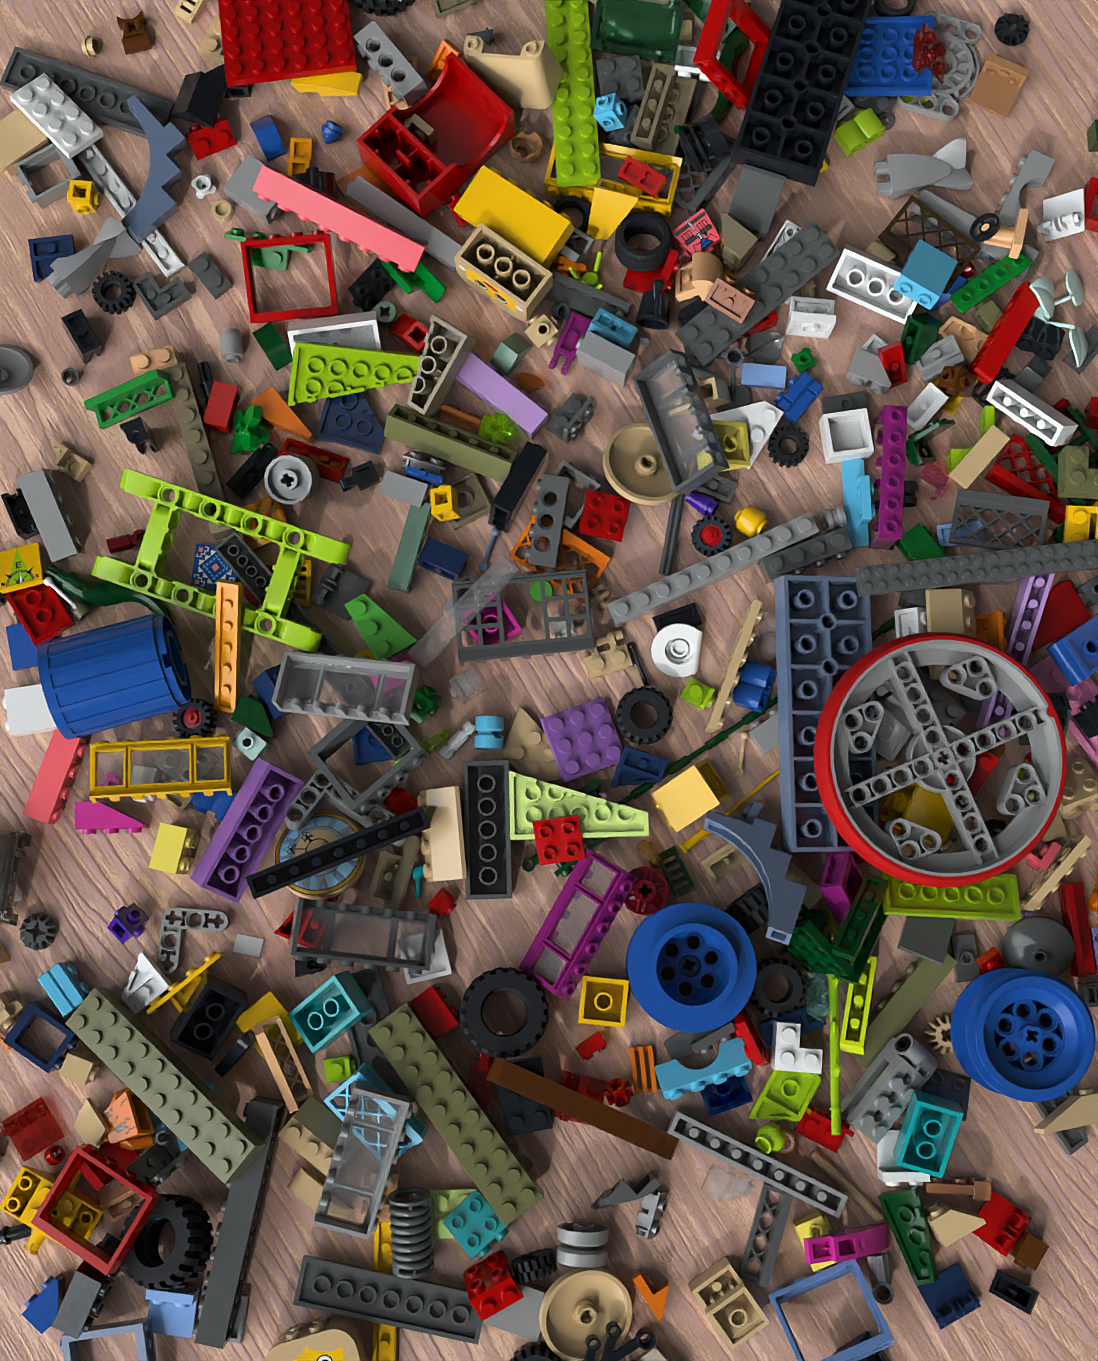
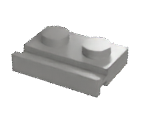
M953 334L934 343L916 362V365L924 382L928 384L941 377L944 366L964 365L967 362Z

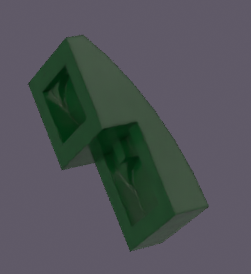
M271 322L253 332L255 339L276 371L292 362V354Z

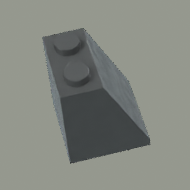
M744 164L728 215L758 238L757 242H765L786 177Z

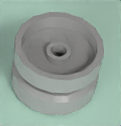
M297 453L283 455L272 460L266 468L264 482L269 495L274 500L283 504H296L313 496L318 489L320 477L315 463L309 457Z
M567 1222L558 1225L557 1239L563 1243L557 1247L556 1261L558 1263L587 1268L608 1264V1249L602 1245L609 1241V1227L588 1222Z

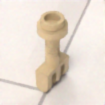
M604 583L591 590L590 593L594 598L590 599V610L599 605L603 611L606 609L607 604L615 601L614 598L609 599L607 602L604 600L611 595L609 590L600 594V591L606 588ZM585 604L578 608L574 606L569 607V615L585 614ZM582 619L572 621L573 623H579L580 621H582Z

